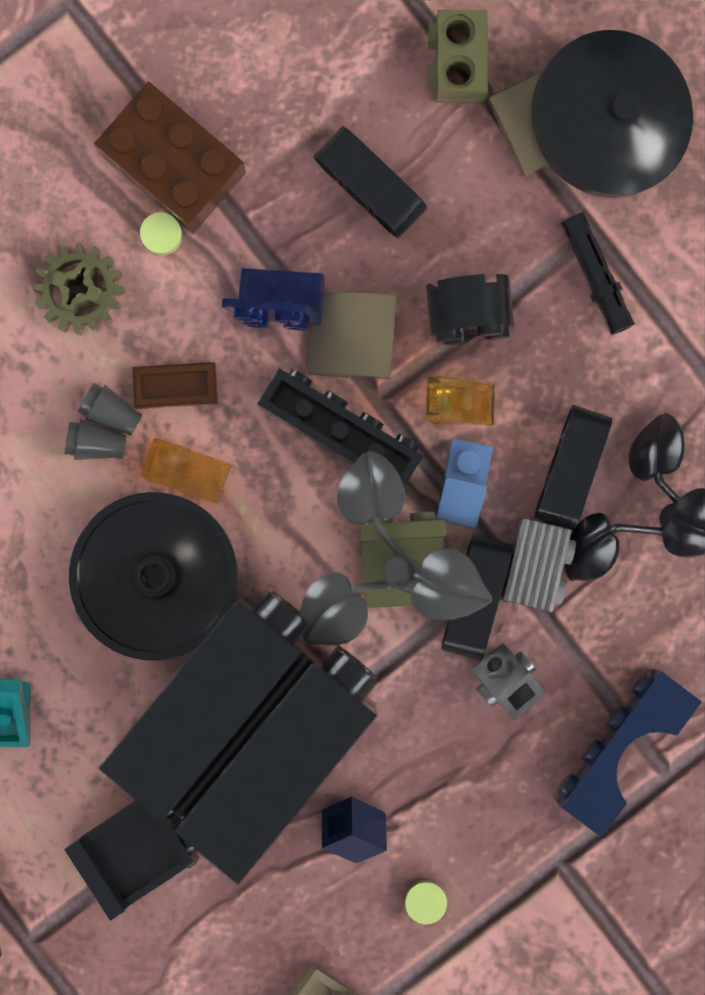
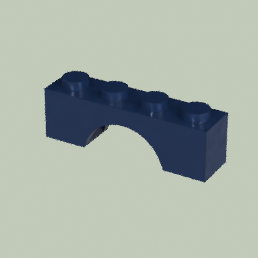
M654 669L651 674L645 672L640 676L631 690L635 696L626 708L621 705L614 711L606 724L610 730L601 742L595 739L589 745L582 756L585 764L576 775L570 773L557 790V793L560 795L557 800L559 806L601 838L627 805L617 782V767L624 750L635 739L649 733L662 732L678 735L702 703L701 700L662 671Z

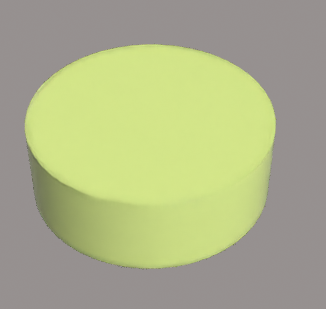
M163 212L151 214L141 225L140 237L142 243L148 251L155 255H169L175 252L182 242V229L178 221L170 214Z
M431 880L415 882L409 887L405 895L406 911L417 923L432 924L442 918L447 908L444 890L439 884Z

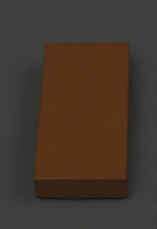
M215 362L132 367L135 409L218 405Z

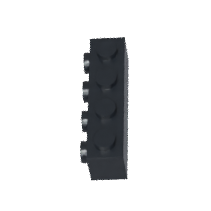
M280 368L277 370L257 403L259 409L351 465L363 453L368 451L382 455L396 468L405 487L423 458V455L416 452L419 445L399 433L396 438L391 437L381 430L384 425L383 423L365 412H362L360 417L346 409L348 402L333 392L327 390L323 395L310 387L313 381L295 369H291L289 373Z

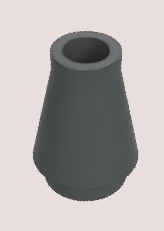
M95 383L92 384L77 411L86 416V421L124 432L129 436L132 435L142 417L141 413L135 411L108 386L104 385L102 388Z
M81 419L80 423L69 422L64 454L74 456V460L123 459L127 435L115 433Z

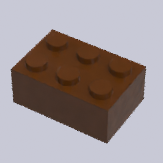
M149 81L94 142L99 154L167 213L172 215L192 234L196 232L246 174L244 162Z

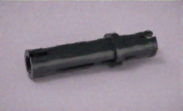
M585 212L565 219L560 224L592 291L590 295L593 303L598 304L611 336L635 325V322L621 295L623 288L620 282H616L611 274L596 237H594Z

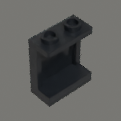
M135 800L70 843L64 849L110 921L125 912L128 906L184 869H189L197 863L199 859L196 854L197 851L174 832L178 827L173 818L177 815L174 811L171 810L167 817L160 821Z

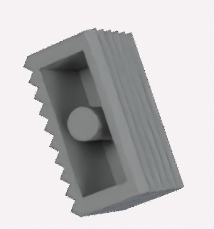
M520 519L501 600L553 612L554 604L561 605L567 581L560 580L563 565H571L576 548V541L570 539L572 530L528 519Z

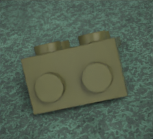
M435 512L410 513V521L393 522V517L380 518L382 525L398 546L405 551V555L422 564L431 553L444 549V537L446 536L445 519L435 520ZM371 520L368 524H360L363 583L384 581L385 566L394 557V552L375 529ZM394 587L389 591L384 589L364 591V601L370 608L413 605L411 600L412 594L405 593Z

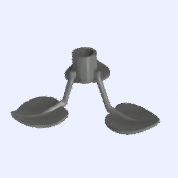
M368 451L363 453L347 470L338 486L337 503L341 513L355 524H366L372 520L375 529L394 552V557L385 566V580L382 582L361 583L352 588L348 578L337 572L326 574L317 579L306 592L300 610V616L310 624L309 628L302 635L307 644L341 645L355 639L363 631L368 618L367 604L362 597L357 595L363 591L382 589L389 591L394 587L405 593L412 594V604L423 616L434 620L461 618L477 612L492 601V597L486 589L475 564L464 553L456 549L444 548L431 553L424 560L423 564L405 555V551L398 546L382 525L380 519L392 518L401 512L405 501L404 484L392 463L376 452Z

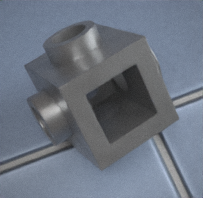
M503 643L471 670L482 683L476 688L480 695L492 708L499 703L513 720L546 694L531 675L537 669L521 651L514 656Z

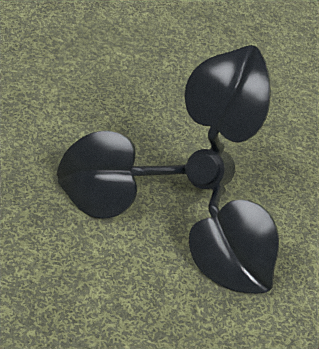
M664 413L652 420L635 438L629 452V467L633 475L642 481H647L654 477L655 483L673 501V504L666 505L660 513L659 521L662 526L650 527L619 523L610 526L609 518L600 512L585 517L578 523L576 529L570 535V539L576 541L571 565L565 564L566 574L570 581L596 580L613 567L619 554V540L615 535L618 532L660 535L663 537V544L667 551L677 557L687 558L705 554V489L697 488L680 497L669 487L663 478V474H671L680 467L685 451L681 427L672 415Z

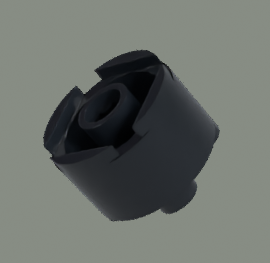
M485 274L467 275L438 280V287L430 283L427 284L426 292L431 336L436 337L437 342H445V345L469 343V336L471 335L485 337V340L509 338V329L514 327L509 276L496 274L497 282L485 283Z

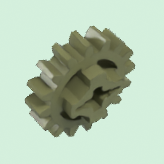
M81 243L76 244L75 252L71 254L64 246H61V257L56 260L50 255L45 257L50 265L48 270L40 268L36 270V273L44 279L43 283L33 285L35 292L43 294V297L35 302L36 306L39 309L49 308L44 318L49 323L59 318L58 329L63 332L67 331L70 324L73 325L74 332L77 335L83 334L85 325H88L95 333L99 332L98 321L103 319L111 324L113 320L108 314L110 309H122L120 303L115 300V296L125 294V289L123 286L116 285L115 282L120 280L123 275L120 270L109 271L114 263L113 259L108 255L99 260L101 251L95 246L88 254L85 253ZM78 263L76 269L65 273L61 272L64 268ZM98 269L105 278L106 292L98 288L96 284ZM83 282L88 291L86 294L78 293L76 296L71 291V287L73 285L80 286ZM53 287L57 288L63 297L60 303L61 309L57 307L54 301ZM92 306L98 307L95 311L80 316L82 310Z

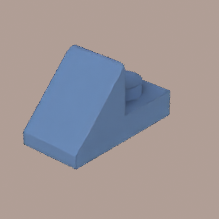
M452 439L435 520L445 519V522L476 528L487 490L486 480L493 451L492 446Z

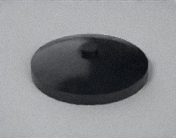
M601 30L576 38L549 60L535 86L532 99V124L536 141L544 158L563 180L573 187L594 196L620 198L638 194L655 186L669 176L677 167L690 142L693 128V106L689 88L680 69L659 46L631 32Z
M146 492L126 496L99 511L78 537L69 566V587L72 601L79 618L88 631L111 650L140 660L170 659L198 648L233 606L238 585V567L235 552L228 535L220 523L196 503L177 495L161 492Z

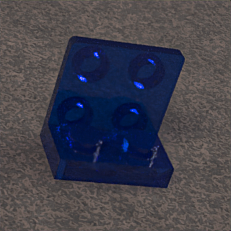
M241 268L239 298H222V308L233 314V319L243 321V326L267 328L268 322L282 323L284 329L307 331L308 324L321 325L325 276L322 273Z

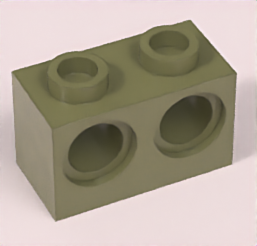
M438 10L436 24H428V49H436V65L428 66V90H436V103H485L488 93L487 10ZM451 30H461L467 35L468 40L461 44H455L447 38L446 34ZM452 70H461L467 75L468 81L462 85H455L448 80L446 75Z

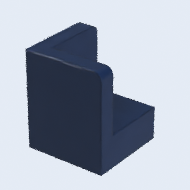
M349 797L321 810L322 849L354 863L362 862L387 851L386 814L383 811L354 797Z

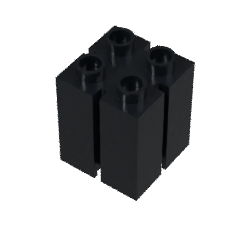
M275 591L269 592L259 605L248 597L237 600L98 768L160 821H163L171 810L178 814L183 821L174 832L237 885L241 883L377 717L375 702L367 696L378 683L376 680L377 676L340 645H337L325 661L309 650L299 639L309 628L310 624L300 616L299 610Z

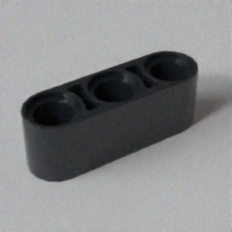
M344 126L313 155L318 165L396 238H400L428 209L424 201L398 175Z
M574 404L571 406L535 510L534 518L572 531L576 529L610 432L612 417Z
M477 534L472 535L466 555L475 564L486 589L492 597V601L477 612L461 618L448 620L441 650L482 661L510 565L513 544Z

